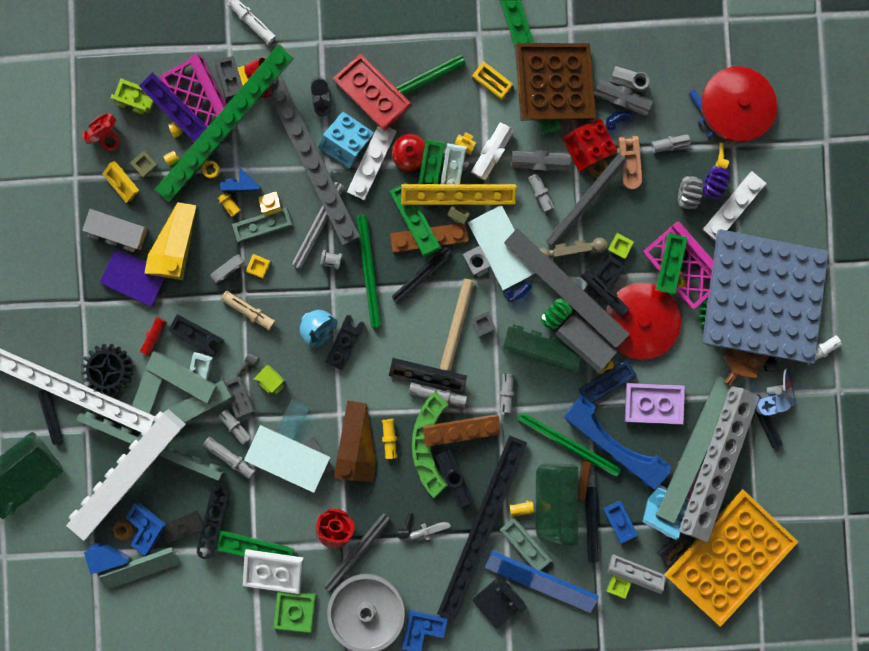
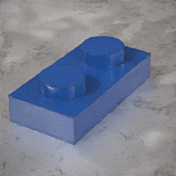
M620 500L603 508L620 544L638 536Z

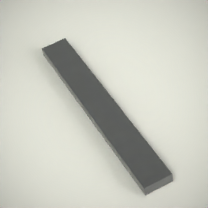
M518 228L506 239L504 243L615 348L627 338L629 333Z

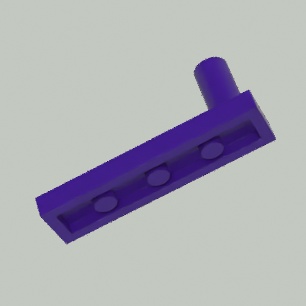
M154 72L139 85L194 142L207 129L208 126Z

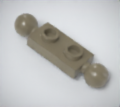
M596 238L593 243H586L585 240L574 242L573 246L567 247V244L564 243L555 245L556 249L540 248V250L548 258L579 254L592 250L602 253L607 249V242L603 238Z

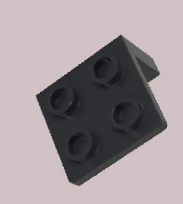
M501 575L495 578L472 599L473 603L497 629L518 610L523 612L527 608L526 603Z

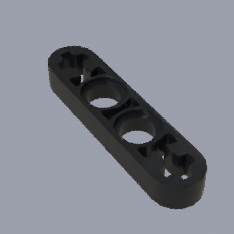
M216 485L210 491L196 547L197 555L202 559L211 558L215 551L228 499V490L223 485ZM219 488H222V492L225 493L219 499V502H223L222 506L215 503L211 504L212 500L216 501L217 495L214 492L218 491ZM212 507L220 509V515L216 518H212L209 515ZM207 526L215 528V534L211 537L206 536L204 533ZM202 538L213 540V544L208 543V549L211 551L206 553L205 556L200 551V548H204L206 543L202 541Z

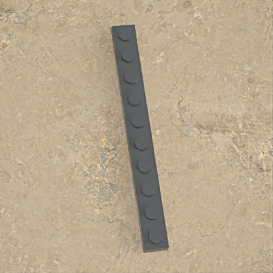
M280 75L270 86L272 91L270 99L344 246L360 238V235Z

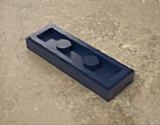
M626 359L580 387L578 391L583 397L594 403L637 375Z

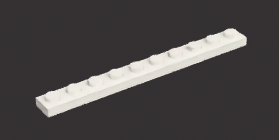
M0 348V370L137 431L142 432L148 425L151 427L154 424V415L106 394H101L99 391L94 392L92 388H88L81 383Z

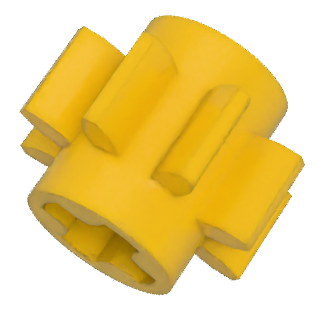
M465 132L464 136L458 135L454 145L465 146V155H471L476 142L472 140L473 135Z

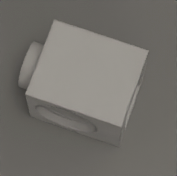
M481 246L463 254L473 276L477 274L480 277L489 272L487 268L490 267V264ZM476 257L481 258L483 261V265L479 268L474 267L472 264V260Z

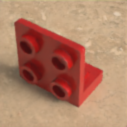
M601 119L581 126L562 138L579 172L618 152Z

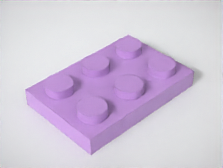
M626 383L625 422L683 424L685 386Z

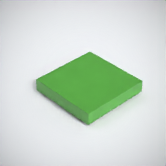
M277 591L273 629L312 633L316 594L305 592L294 594Z

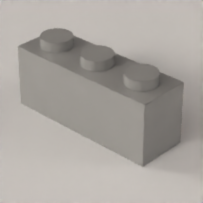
M89 209L82 231L88 232V237L98 240L100 236L106 238V243L115 246L117 243L124 245L123 249L134 252L135 249H142L148 228Z

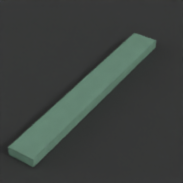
M721 376L717 377L656 512V516L672 524L675 523L707 452L731 387L724 383L726 379Z

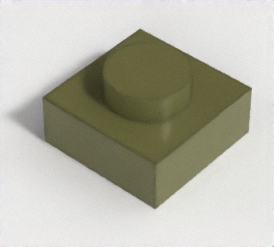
M145 150L130 162L143 178L159 166Z
M453 205L447 215L454 222L464 224L470 212L458 205Z

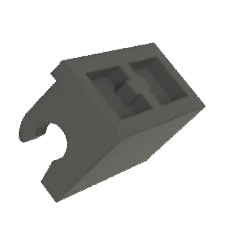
M234 56L215 60V68L225 102L230 101L243 86Z

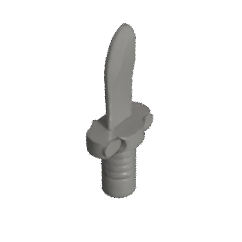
M441 522L427 528L424 523L421 524V530L409 533L411 541L424 536L426 540H430L429 534L450 528L451 525L447 522Z

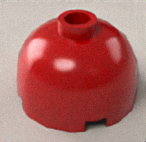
M406 134L395 141L392 146L391 155L398 169L408 173L421 169L426 143L424 139L418 135Z
M328 509L327 512L321 513L315 525V535L318 541L328 548L337 549L345 546L351 540L355 530L353 520L351 521L348 517L349 514L340 509Z

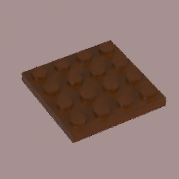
M516 43L515 55L520 121L594 120L596 118L590 43Z

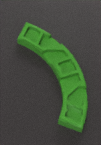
M437 391L427 399L421 408L412 436L414 465L423 486L433 499L448 486L436 467L432 446L426 447L424 445L422 426L436 424L444 409L449 405Z

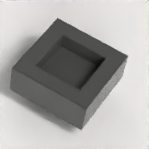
M489 312L471 319L478 337L496 329Z

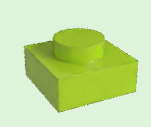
M616 233L607 251L625 259L634 242Z
M612 575L606 591L625 599L632 582Z

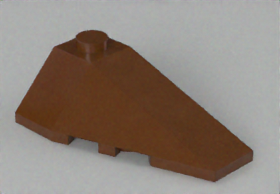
M347 400L334 478L373 482L376 458L367 403Z

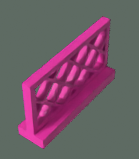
M196 53L190 57L191 59L164 73L160 78L171 90L172 88L175 89L174 93L178 95V91L187 93L185 99L187 106L191 95L200 97L197 108L188 107L196 110L195 114L197 116L199 112L208 114L205 124L209 126L212 115L217 117L227 104L203 56ZM190 65L194 69L192 78L183 76L185 68ZM172 75L179 76L176 87L170 86L167 80L168 77ZM182 78L191 80L188 91L180 89ZM195 82L201 83L203 87L200 95L192 93ZM203 98L211 103L209 112L200 109Z
M677 221L642 253L660 271L667 234L671 233L688 237L685 247L688 258L687 261H682V263H687V274L679 275L686 277V288L678 287L677 285L676 292L694 310L709 295V289H703V278L711 279L713 260L683 225ZM652 248H661V259L653 258L649 251ZM690 264H698L700 275L690 274ZM690 277L700 278L699 289L689 288ZM689 291H699V300L694 304L689 299Z

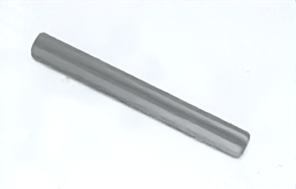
M335 182L334 184L339 194H341L344 186ZM324 206L321 207L292 262V265L298 269H301L329 217Z

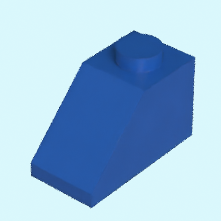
M100 543L90 545L89 550L84 552L90 575L126 564L132 560L131 556L108 544L101 546Z

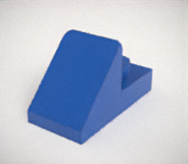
M239 167V182H237V179H226L225 182H220V190L222 192H261V187L241 167Z

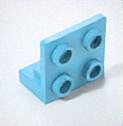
M342 112L323 134L318 148L350 169L358 153L373 136L374 132Z
M659 485L647 500L643 522L649 527L664 533L667 537L677 540L680 534L679 528L689 500L685 499L675 523L672 524L656 516V512L667 490L666 487Z

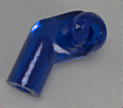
M613 112L606 119V129L615 130L616 125L620 121L631 122L632 113Z
M524 282L516 292L508 289L504 293V297L507 298L508 302L519 300L532 289V285L529 282Z

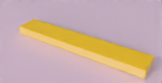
M402 184L401 204L516 205L517 186L516 184Z

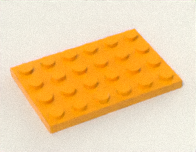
M742 490L716 518L708 542L696 539L664 575L721 627L794 548L798 541L746 491Z

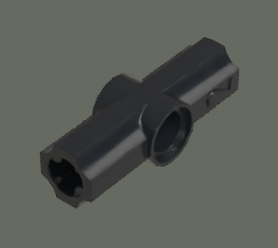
M449 448L436 454L435 457L458 507L461 508L474 502L451 449ZM452 473H457L460 476V480L457 483L450 482L449 476Z

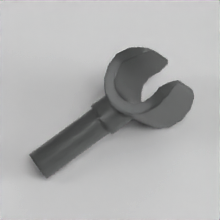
M254 353L247 355L244 363L235 373L240 375L248 364L254 366L259 356Z

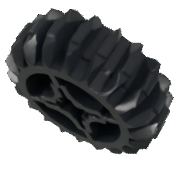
M102 344L101 348L95 346V352L89 350L88 353L91 357L85 356L84 360L87 361V364H81V367L86 368V371H82L81 375H87L83 381H90L87 387H94V392L100 391L101 394L108 392L109 395H113L114 391L120 393V387L126 389L127 386L124 381L130 383L131 379L127 376L134 375V372H129V368H133L134 365H128L132 358H125L128 352H121V347L117 346L115 348L114 344H110L109 347L106 344ZM107 354L101 365H95L96 360L100 356ZM113 355L119 360L121 368L115 366ZM108 367L115 371L107 372L100 368ZM94 371L100 373L102 383L96 379ZM119 374L120 378L117 382L108 386L112 376Z

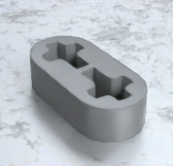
M239 254L234 256L210 275L211 279L215 284L221 282L242 266L244 260Z

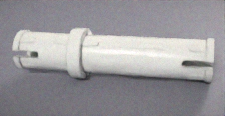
M229 0L227 2V6L238 15V18L248 24L267 45L275 40L276 35L251 12L249 7L243 5L240 0Z

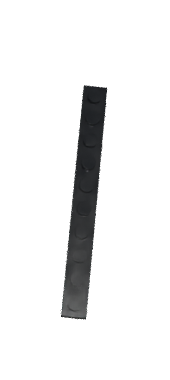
M511 435L508 436L437 614L453 621L457 618L527 445L526 441Z

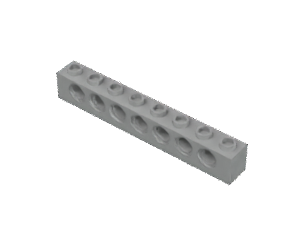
M732 386L729 389L679 528V532L708 542L759 400V396L746 389Z

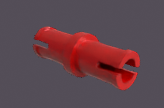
M155 317L150 331H147L145 334L147 337L139 350L141 353L151 356L157 341L161 339L160 335L167 324L166 320Z

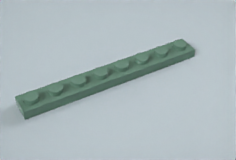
M90 411L79 413L77 421L131 444L143 437L141 433L139 435L132 433L133 430L126 426L121 428L115 426V422L106 418L101 420L97 418V414ZM166 447L159 455L218 481L222 479L224 474L220 470V466L212 463L210 465L202 463L203 459L196 456L190 458L185 455L186 452L177 448L172 450Z

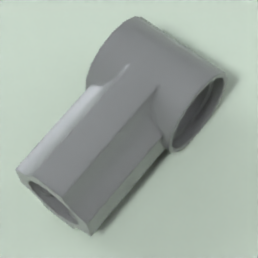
M615 66L610 83L625 86L636 93H643L646 91L650 79L644 72L637 73ZM642 79L645 85L639 87L636 85L635 80Z

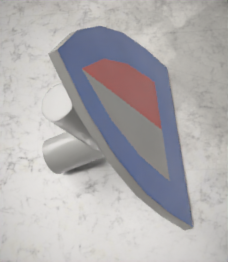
M786 368L783 375V385L767 387L768 395L784 393L788 403L791 406H796L790 368Z

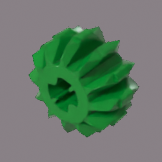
M557 299L545 311L540 321L547 329L554 331L571 314L572 308L563 299Z

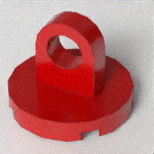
M111 113L99 116L89 124L88 127L90 129L88 132L86 130L83 131L82 139L87 144L97 141L102 148L108 151L116 150L120 144V137L113 129L116 118ZM112 137L116 142L114 144H107L105 139Z

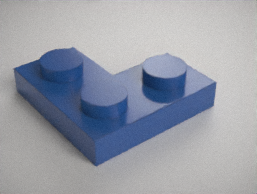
M136 502L126 516V519L139 529L131 546L143 556H147L167 524L141 503Z
M410 610L402 649L421 651L425 634L444 638L448 618Z

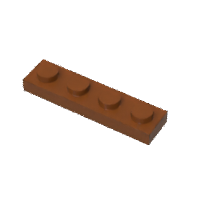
M466 222L464 224L458 223L430 227L440 246L468 242ZM410 231L390 233L393 253L419 249Z
M497 414L422 426L424 445L426 447L500 435L499 416Z

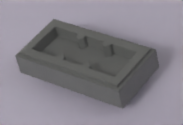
M239 376L227 381L226 384L233 397L229 398L236 419L255 412L242 377Z

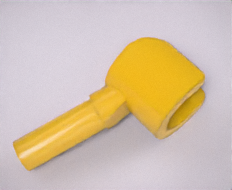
M719 143V157L715 166L727 169L729 161L723 159L724 143Z

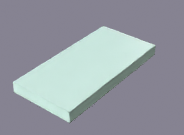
M502 205L468 222L502 290L536 273L504 243L515 230Z
M260 425L244 461L314 493L330 457Z

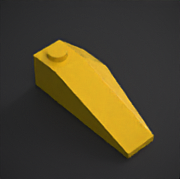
M177 202L148 254L145 274L183 280L197 209L196 205Z

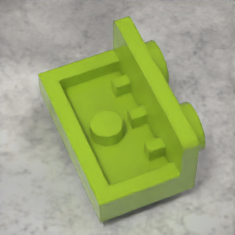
M121 78L115 95L111 94L110 97L115 101V105L121 108H126V106L132 107L133 112L141 115L144 112L150 114L154 105V101L139 85Z

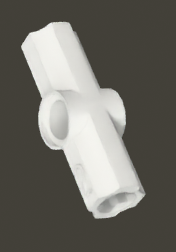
M499 123L491 139L486 142L482 149L481 156L472 169V174L484 181L487 179L493 166L501 158L507 142L513 135V129L503 123Z

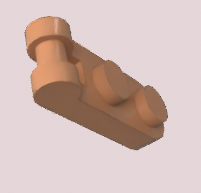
M632 136L628 139L618 137L620 155L627 160L621 168L622 183L625 188L634 190L642 183L638 136ZM626 146H632L633 151H626Z

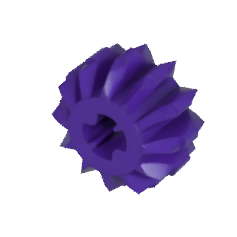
M713 166L708 171L703 182L702 194L710 199H720L729 184L730 172L722 167Z

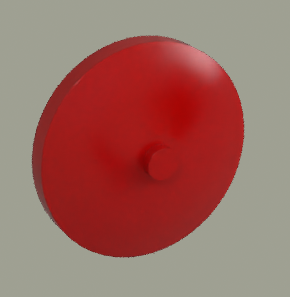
M734 66L719 71L708 81L701 97V110L704 120L716 135L731 142L744 143L757 139L771 127L777 113V98L773 87L762 74L747 67Z
M636 283L619 290L617 297L630 307L622 317L610 305L605 309L629 333L627 338L618 346L619 352L627 357L651 359L660 356L675 343L679 335L681 316L677 303L669 293L655 290L656 285Z

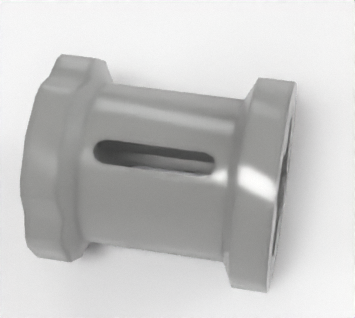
M323 250L320 267L329 266L339 270L342 254L327 253L326 250Z

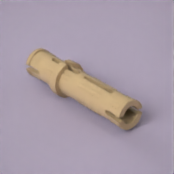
M226 291L221 297L220 301L250 318L252 323L256 322L268 331L275 324V320L263 314L261 309H255L229 291Z

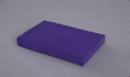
M115 248L99 283L153 307L166 277L145 274L147 262Z

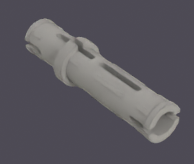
M411 382L409 394L428 399L437 391L448 404L461 408L465 407L467 396Z
M210 436L202 445V447L231 466L232 470H237L247 479H250L255 473L256 469L243 461L241 456H236Z

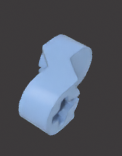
M779 394L759 399L756 410L761 415H772L788 410L791 405L788 403L785 394Z

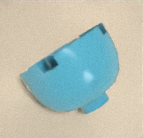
M311 311L302 317L299 332L301 338L310 348H313V346L318 348L332 336L330 331L332 328L336 330L338 321L327 311Z

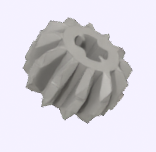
M687 176L682 179L677 195V202L680 207L685 209H696L698 207L703 192L702 179L693 176Z

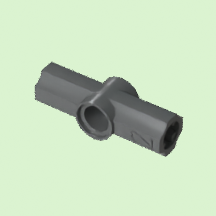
M601 79L598 81L594 91V96L610 102L614 107L621 110L628 109L645 117L653 102L650 99L635 94L630 88L615 86Z
M540 150L533 152L512 151L511 168L531 169V171L535 172L569 171L570 155L552 154L548 151Z

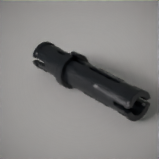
M589 268L580 276L606 301L605 304L607 306L610 305L621 317L630 309L617 297L618 294H614Z

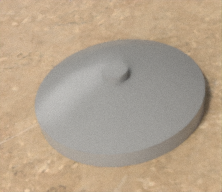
M373 574L355 575L343 581L333 592L327 609L328 624L334 637L346 648L352 651H379L389 646L400 634L405 618L404 602L397 588L385 578Z

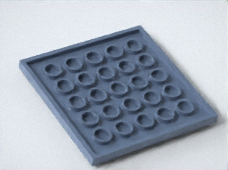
M722 229L717 230L702 344L814 364L828 251Z

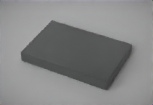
M577 311L555 334L597 372H600L619 351L618 347L615 348Z

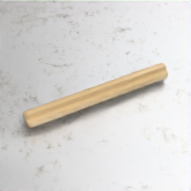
M470 279L463 280L440 365L442 370L451 371L474 286V281Z

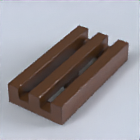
M582 460L575 497L580 501H584L586 497L591 463Z

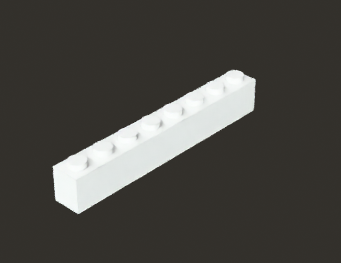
M169 409L164 413L160 411L154 417L153 421L155 423L151 427L148 425L142 431L141 435L143 437L139 441L135 440L129 446L131 451L127 455L123 454L116 463L119 465L115 469L111 468L104 477L107 479L103 483L99 482L92 491L95 493L91 497L88 495L81 502L83 507L79 511L76 509L69 516L71 521L66 526L83 541L91 535L186 425Z

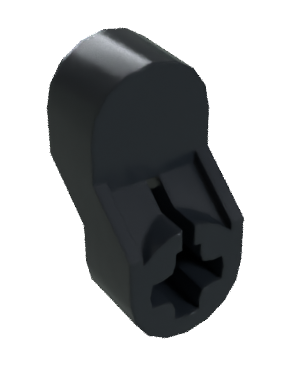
M317 77L311 82L313 107L317 115L324 117L331 111L327 81L322 77Z

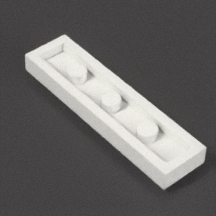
M377 126L347 193L365 201L397 133L396 130L387 128L383 131Z
M751 171L704 226L702 231L716 242L717 230H728L766 185V182Z

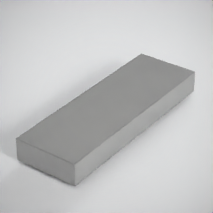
M614 554L611 556L607 573L662 594L666 581L664 574Z

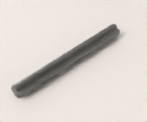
M618 154L550 234L546 242L554 248L625 165L627 162L625 157Z

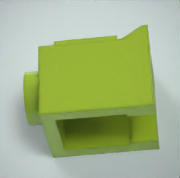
M266 365L254 378V380L260 381L259 385L268 393L271 392L277 395L284 388L282 384L285 380L270 365Z

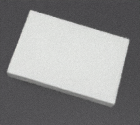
M246 550L243 586L300 594L303 558Z

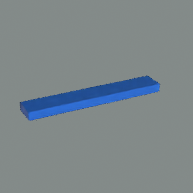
M493 550L485 564V568L589 613L592 612L599 598V595Z

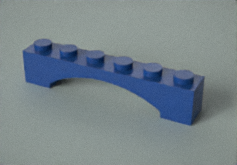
M580 395L564 416L568 424L573 427L576 426L586 438H591L596 442V445L601 450H606L610 453L616 462H621L625 465L627 470L631 474H636L640 477L646 486L656 489L670 474L671 466L658 455L654 457L645 456L629 450L618 443L600 424L594 412L596 406Z

